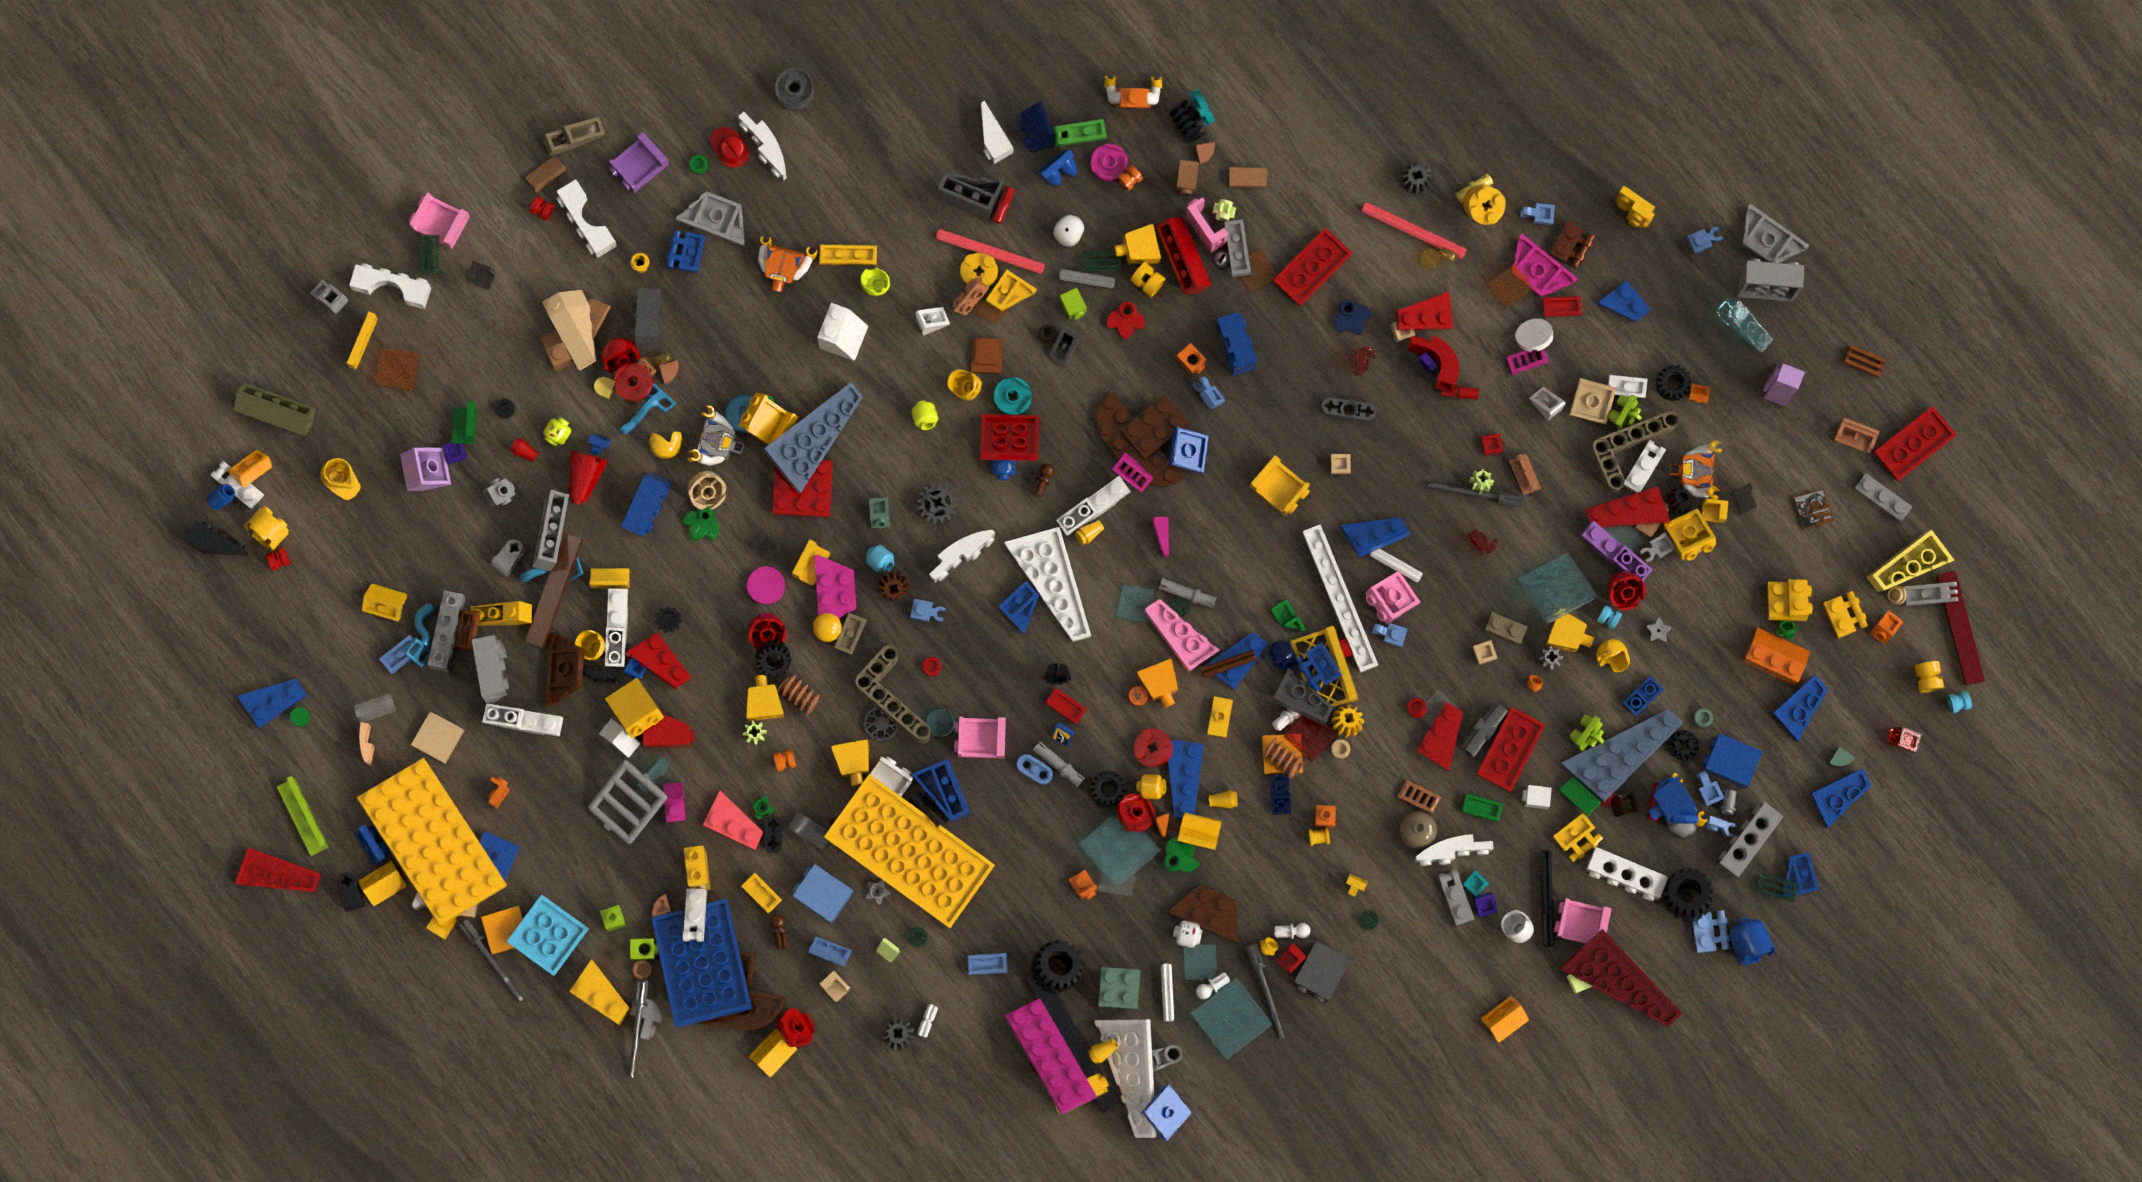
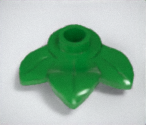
M707 506L704 510L690 511L685 515L683 523L690 526L689 535L692 541H697L705 535L713 541L716 540L719 534V524L715 521L716 513L714 509L710 510L711 507ZM704 512L709 514L708 519L703 518Z
M1176 837L1170 839L1165 847L1167 855L1163 860L1164 867L1171 872L1178 870L1191 872L1200 865L1196 859L1192 858L1196 845L1189 843L1180 844ZM1175 859L1176 865H1170L1169 860Z

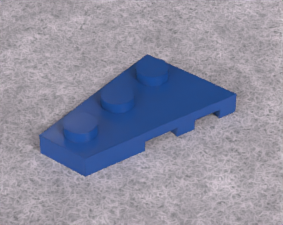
M1401 517L1341 525L1342 532L1358 558L1408 537L1410 534Z
M1253 632L1204 666L1250 650L1254 651L1257 660L1269 643ZM1256 660L1215 674L1214 676L1235 690Z
M1816 675L1810 677L1772 712L1797 742L1800 741L1802 733L1810 723L1813 713L1828 690Z
M293 679L237 697L256 725L261 728L308 695L298 680Z
M1861 768L1811 792L1810 794L1826 828H1829L1853 802H1856L1871 787V784L1864 769Z

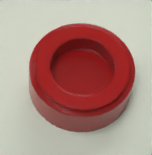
M1339 639L1344 657L1351 656L1352 653L1347 639Z
M928 657L923 661L922 670L929 677L937 676L941 671V662L936 657Z
M1413 698L1408 702L1407 710L1411 717L1421 718L1426 714L1427 706L1421 698Z

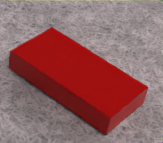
M1580 296L1542 298L1543 318L1582 315Z
M1056 687L1045 702L1047 706L1075 725L1078 724L1087 711V708Z

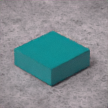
M1475 870L1464 881L1462 886L1474 897H1477L1489 882Z

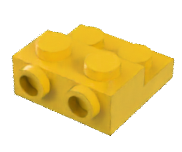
M1623 186L1615 200L1617 206L1623 211H1629L1626 219H1628L1632 226L1641 229L1644 227L1646 229L1655 215L1652 213L1655 206Z
M1698 509L1670 521V523L1664 524V529L1676 547L1675 551L1682 561L1685 559L1688 561L1693 560L1698 553L1702 551L1705 553L1710 552L1716 545V537Z
M1788 579L1787 582L1767 583L1768 620L1807 621L1809 614H1812L1813 610L1812 603L1808 602V597H1811L1812 587L1808 585L1807 580Z

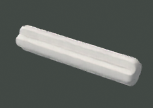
M1381 549L1370 553L1371 557L1397 572L1399 571L1415 582H1419L1422 577V572Z
M1162 964L1163 1020L1170 1022L1174 1020L1171 964Z

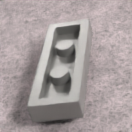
M1243 219L1224 222V227L1228 233L1227 246L1232 277L1251 275Z
M1867 473L1864 474L1854 488L1856 492L1899 523L1903 521L1912 508L1910 504Z

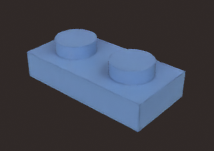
M410 635L379 658L391 674H394L411 660L404 653L413 641ZM417 643L410 649V654H413L418 648Z

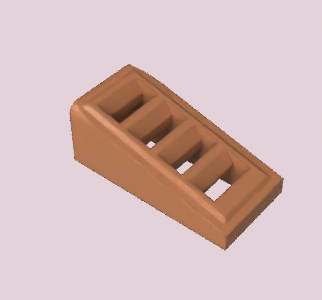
M1406 780L1398 795V798L1429 815L1433 814L1441 799L1439 795ZM1408 788H1413L1408 797L1405 796ZM1416 790L1419 791L1416 800H1413L1412 797ZM1424 794L1426 795V798L1421 804L1419 803L1422 795ZM1429 799H1433L1430 807H1427L1426 804Z

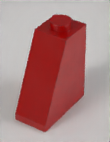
M662 714L664 717L662 720L643 731L644 748L691 747V742L695 741L694 730H691L690 725Z

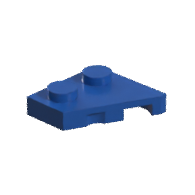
M1025 581L998 606V609L1023 635L1026 633L1039 594Z

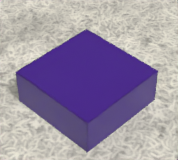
M1426 353L1420 356L1418 362L1432 375L1437 370L1438 365Z
M451 442L443 445L449 464L468 459L463 444H453Z
M1492 892L1473 897L1479 917L1498 912Z

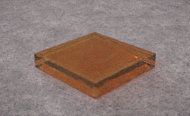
M382 347L375 385L414 391L420 353Z

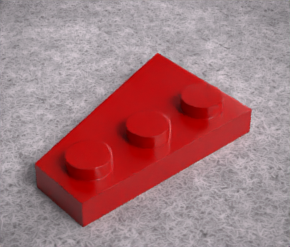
M1449 292L1395 312L1397 331L1451 330L1453 328Z
M657 632L625 654L629 658L638 661L643 668L656 674L657 678L674 690L691 679L689 673Z
M1446 702L1416 752L1449 771L1463 711Z

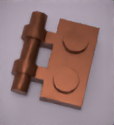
M1567 221L1549 255L1564 264L1568 258H1571L1573 260L1571 266L1578 269L1580 263L1582 264L1585 260L1586 252L1593 246L1592 242L1595 236L1588 233L1586 239L1580 237L1584 230ZM1576 243L1581 245L1578 253L1573 251Z

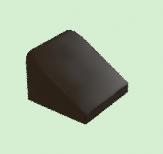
M1633 793L1619 795L1611 799L1615 817L1638 812Z

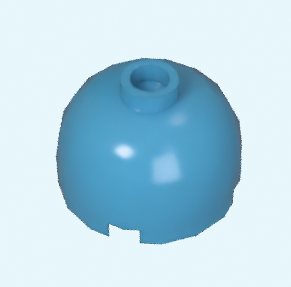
M737 396L727 405L725 411L726 420L737 433L748 434L747 431L738 425L741 421V416L746 412L752 396Z

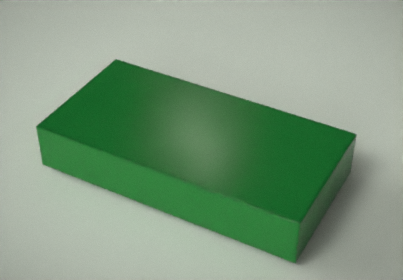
M1573 776L1559 789L1560 793L1587 817L1601 804V801Z
M1466 793L1461 813L1498 823L1503 803Z

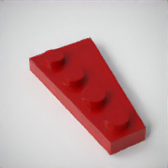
M1658 486L1585 509L1588 522L1595 521L1602 528L1670 523Z
M248 847L235 884L316 892L322 873Z

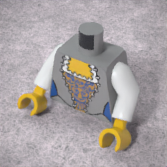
M705 405L704 407L708 408V414L701 412V415L710 419H706L697 450L689 451V453L694 454V458L690 457L688 461H697L698 463L711 466L728 460L730 452L741 454L744 443L734 441L735 431H733V427L726 418L714 411L712 406Z

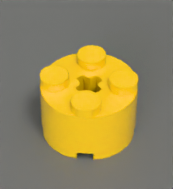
M1478 184L1466 192L1463 198V207L1468 217L1484 225L1495 224L1505 211V197L1500 191L1487 184Z
M264 506L257 510L244 524V527L247 531L251 529L253 531L252 536L267 549L270 547L271 551H273L289 534V530L286 528L287 524L281 518L276 519L273 517V512Z

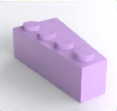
M1784 363L1777 364L1772 376L1766 381L1763 392H1766L1764 398L1786 406L1799 389L1805 372Z

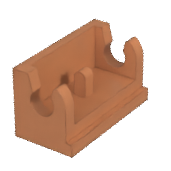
M1843 418L1839 424L1834 441L1870 454L1880 431Z

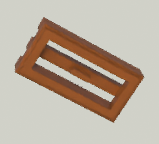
M1851 345L1843 363L1879 378L1886 359ZM1852 351L1855 352V353H1857V354H1860V355H1862V356H1864V357H1867V358H1869V359H1871V360H1874V361L1880 363V365L1877 364V363H1875V362H1872V361H1870V360H1868V359H1865V358H1863V357H1861V356H1858V355L1852 353ZM1851 357L1862 363L1877 368V371L1870 369L1866 366H1863L1859 363H1856L1854 361L1849 360V358Z
M461 610L454 644L455 648L473 651L472 639H476L481 613Z

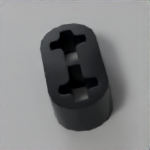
M772 816L765 821V848L769 853L776 854L782 849L783 826L778 817ZM773 820L776 821V824H779V827L775 828V833H772L771 827H768V824H771ZM772 837H775L776 843H779L775 850L768 846V843H772Z

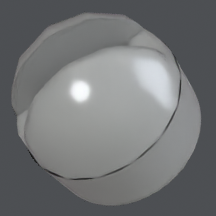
M1218 252L1215 255L1214 262L1216 266L1224 268L1229 264L1230 259L1226 252ZM1224 255L1225 257L1222 262H1218L1221 256Z

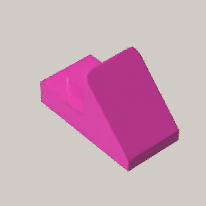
M683 783L663 784V792L667 795V799L664 802L666 823L686 821Z

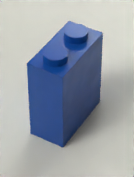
M1719 733L1716 737L1712 738L1709 747L1712 749L1710 754H1706L1702 761V765H1704L1703 771L1746 789L1750 784L1763 751Z

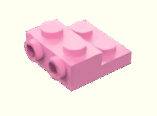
M1399 571L1372 586L1365 593L1367 595V603L1376 608L1378 619L1386 624L1397 619L1420 603V600Z

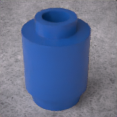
M221 484L208 494V504L216 510L222 509L233 500L235 490L229 484Z

